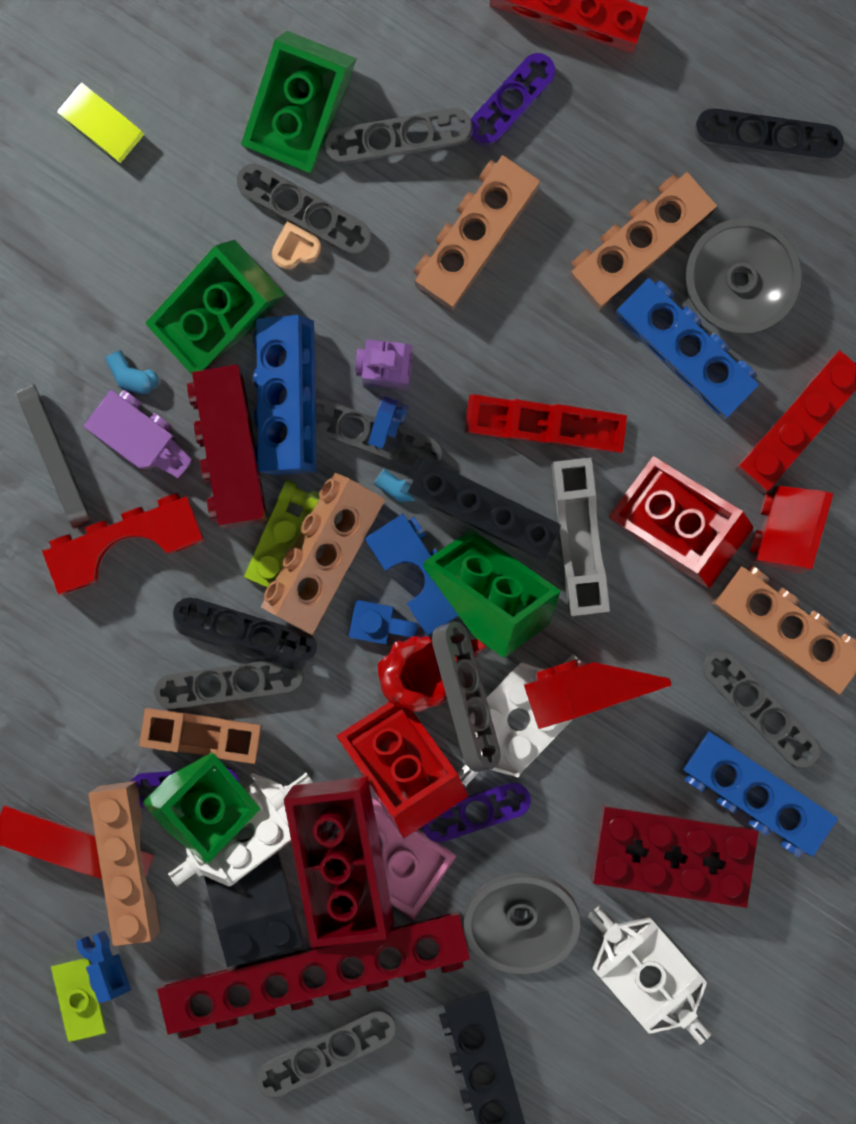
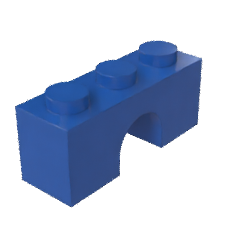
M401 514L364 539L385 572L402 563L413 564L422 571L425 579L424 588L417 597L406 604L425 634L429 636L436 627L449 623L459 615L423 568L424 561L436 554L437 551L434 549L428 552L421 539L426 537V534L415 517L407 520L405 515Z

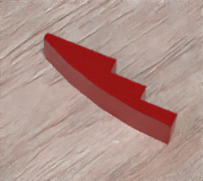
M471 394L468 399L464 433L539 444L623 453L627 415L561 404L550 405L519 399L508 400Z
M3 805L0 814V846L102 879L95 833ZM141 850L142 865L146 878L154 854Z

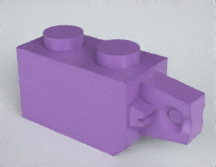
M366 339L365 349L358 348L356 376H362L363 386L409 391L413 345Z
M110 390L83 427L142 471L153 469L156 466L180 479L193 460L174 442L176 438L169 433L173 426L156 413H153L150 418L138 410L142 403L125 390L120 395Z

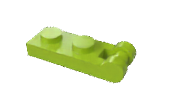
M286 480L244 578L268 587L270 583L276 580L283 567V558L286 552L291 547H294L301 534V526L304 519L313 512L320 499L318 492L311 490L308 493L297 488V483ZM290 502L304 507L300 517L286 512Z

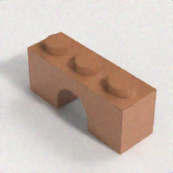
M145 708L139 747L205 756L214 753L219 759L256 764L258 762L263 725Z

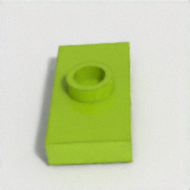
M86 958L51 966L68 1042L107 1033L101 1003H98L95 992L90 986L89 974L86 969L92 963Z

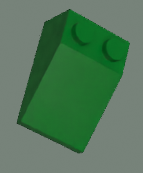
M285 31L274 40L241 145L311 173L341 105L357 58L290 31Z
M234 239L215 245L145 324L192 375V372L209 369L255 328L256 319L265 318L285 297V294Z
M473 529L425 560L423 568L472 635L503 658L550 625L561 590Z

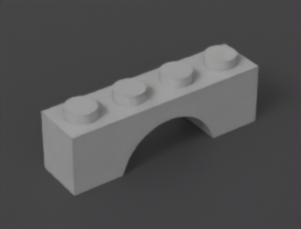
M592 457L553 462L551 468L558 523L561 524L559 536L569 617L610 612L599 540Z

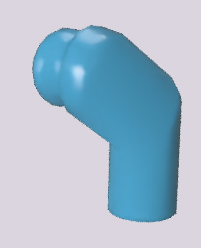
M122 350L114 352L105 358L118 386L122 390L143 395L148 394L158 386L159 379L157 374L150 369L141 371L130 368Z
M386 469L381 471L373 483L398 502L405 503L416 500L400 492L405 480L398 479Z

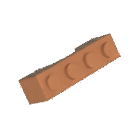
M137 781L98 786L89 792L88 795L113 946L151 942L161 930L155 894L147 884L141 859L140 828L143 818Z

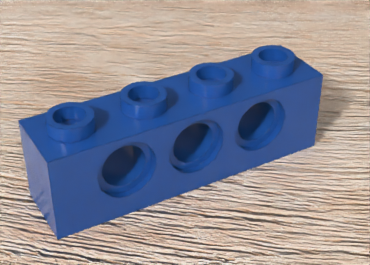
M648 278L616 310L614 316L724 421L759 386L754 380L757 376L756 372L743 360L737 363L726 353L730 348L718 335L713 333L709 336L700 328L701 319L688 307L682 310L672 300L675 296L674 293L662 281L658 280L654 283ZM657 311L666 312L671 318V327L666 330L657 329L652 324V314ZM686 337L694 339L699 346L698 354L692 357L682 354L679 349V341ZM718 364L725 369L726 380L723 383H713L709 380L706 373L709 365Z
M300 315L257 318L256 330L253 334V345L257 351V368L254 370L253 380L257 389V406L254 410V421L258 427V444L254 452L256 454L255 461L258 465V472L274 476L317 473L314 320ZM285 350L286 360L279 366V356ZM286 388V399L280 404L279 395ZM286 426L287 437L281 442L280 432Z
M705 731L681 767V770L688 774L684 780L702 793H704L706 788H709L720 797L716 802L734 815L740 809L752 817L748 824L765 836H768L771 831L784 839L780 846L798 858L801 857L803 852L813 857L838 820L830 812L709 731ZM723 764L730 765L734 770V780L727 786H720L715 780V771ZM754 786H761L766 792V801L758 808L751 807L747 801V793ZM786 808H793L798 814V822L791 829H784L779 822V816Z

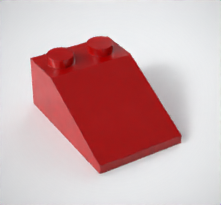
M654 456L609 515L610 520L678 570L710 589L754 528L742 510Z
M785 486L775 487L772 494L766 492L760 510V515L766 516L762 531L755 530L749 549L750 552L755 553L753 562L794 574L812 570L834 493Z
M577 659L536 672L537 681L525 684L524 688L537 727L541 729L672 686L670 678L596 662L579 666Z
M388 702L336 735L361 776H368L370 790L403 839L468 797L456 770L414 712L407 708H401Z

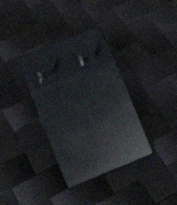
M252 837L239 840L238 842H247ZM279 851L231 886H226L204 876L227 968L303 946L304 939Z

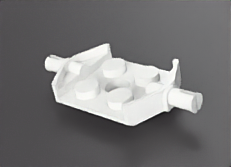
M572 653L564 663L575 660L577 657ZM580 660L577 661L579 666L584 665ZM520 663L486 698L501 753L499 764L490 770L519 777L527 766L573 720L538 729L524 685L537 681L536 672L545 669ZM517 708L527 711L530 717L529 725L522 731H515L508 725L509 713ZM473 712L469 716V719L472 724L475 723V716ZM466 764L458 772L460 779L470 770ZM471 770L462 780V783L467 786L479 772Z
M305 772L304 775L289 786L285 785L284 787L257 774H251L250 776L254 782L246 787L245 790L261 810L243 828H254L253 837L247 842H238L237 833L208 864L204 863L186 848L188 855L186 861L168 873L174 884L178 887L196 873L199 877L204 875L226 886H231L290 843L291 838L283 799L293 785L314 783Z
M598 906L594 911L603 920L601 922L593 912H590L587 917L602 932L601 935L603 937L592 969L644 1029L651 1034L681 1026L683 1029H687L699 1045L705 1042L695 1029L698 1028L706 1039L711 1036V1032L697 1019L698 1016L696 1014L707 982L650 917L621 924L613 923L601 907ZM646 966H655L661 972V980L654 987H646L640 982V972Z

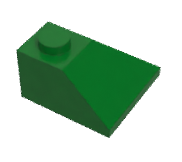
M210 753L169 775L142 802L165 831L207 864L261 810L214 753Z

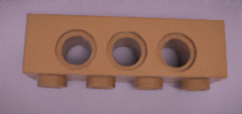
M503 155L497 163L490 160L478 178L483 182L475 195L470 191L466 194L457 208L461 215L452 226L448 222L435 239L439 246L432 257L425 254L413 271L418 276L415 279V286L452 312L540 185V180ZM491 192H500L505 196L507 203L500 209H492L486 204L485 197ZM469 223H478L484 228L485 235L481 239L473 241L464 235L463 229ZM448 254H456L463 260V266L456 272H449L443 268L441 264L442 259Z
M688 172L680 178L675 174L669 177L658 187V191L661 194L655 200L649 203L647 199H644L629 212L632 219L622 228L618 224L612 226L600 237L603 244L593 253L586 249L571 262L574 269L571 271L569 278L598 311L714 213L717 205ZM665 205L675 207L679 213V220L674 223L663 221L659 215V209ZM635 230L645 231L650 237V245L645 248L634 246L630 240V234ZM606 255H615L620 259L622 269L616 273H609L603 269L601 259Z
M335 472L323 484L319 493V501L313 512L304 519L301 526V534L294 547H291L286 552L283 558V567L276 580L267 587L264 594V602L261 606L266 611L313 635L386 500L355 481ZM342 510V519L337 525H335V516L339 511ZM324 544V553L320 558L316 559L317 549ZM306 578L305 588L298 593V584Z
M752 565L748 569H745L743 566L738 567L711 605L834 695H840L856 674V640L845 633L841 638L828 629L831 623L819 613L812 611L808 615L797 606L800 600L789 591L781 588L777 592L766 584L769 577ZM756 594L764 595L769 601V610L763 616L754 614L750 608V601ZM787 617L795 618L800 624V632L794 639L787 638L781 630V624ZM820 639L827 641L831 647V655L824 662L817 660L812 651L813 645Z

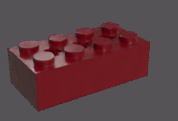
M238 364L192 372L193 382L187 383L190 406H193L194 410L198 409L200 420L193 421L196 442L200 447H205L206 459H200L203 481L212 487L213 497L206 498L210 521L213 520V523L218 522V526L223 530L267 523L268 515L261 475L258 472V465L255 461L256 454L254 451L256 446L243 372Z
M368 776L293 785L283 800L311 948L387 939L395 923Z
M602 805L590 881L597 885L747 908L759 831L753 828ZM634 840H640V845L646 849L643 856L639 855L638 860H632V855L626 852L627 845H633ZM672 846H678V851L683 854L682 861H677L676 866H671V862L664 857L666 851L672 852ZM711 852H716V857L721 860L720 867H715L714 872H709V867L703 864L704 857L710 858Z

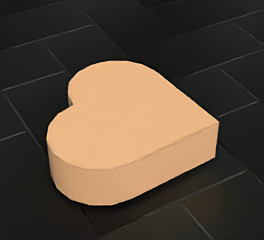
M287 221L273 246L272 258L275 265L279 268L291 270L299 263L311 264L320 257L321 244L313 234Z

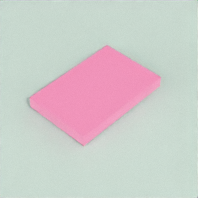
M372 797L391 905L414 920L457 855L440 843L428 838L419 829L403 839L379 802Z

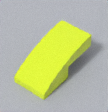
M82 83L57 111L63 119L86 135L95 145L119 163L125 159L144 136V133Z

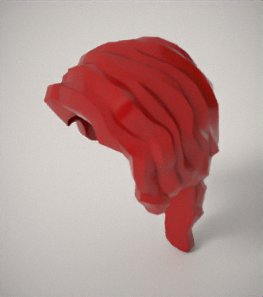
M412 636L405 642L397 641L392 645L390 653L377 663L380 689L390 703L401 708H407L410 711L421 712L430 707H437L446 700L447 696L431 637ZM478 639L471 640L476 658L478 652L487 646Z

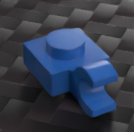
M384 396L380 401L368 444L383 449L388 436L395 438L399 424L405 422L409 406L403 403L402 407H397L399 401Z
M356 600L349 638L387 645L389 634L409 638L416 636L418 623L393 619L394 607Z
M105 931L92 935L95 948L92 946L89 936L77 940L79 953L92 963L86 969L89 974L90 986L95 992L98 1003L112 1000L131 991L119 954L112 956L110 940Z

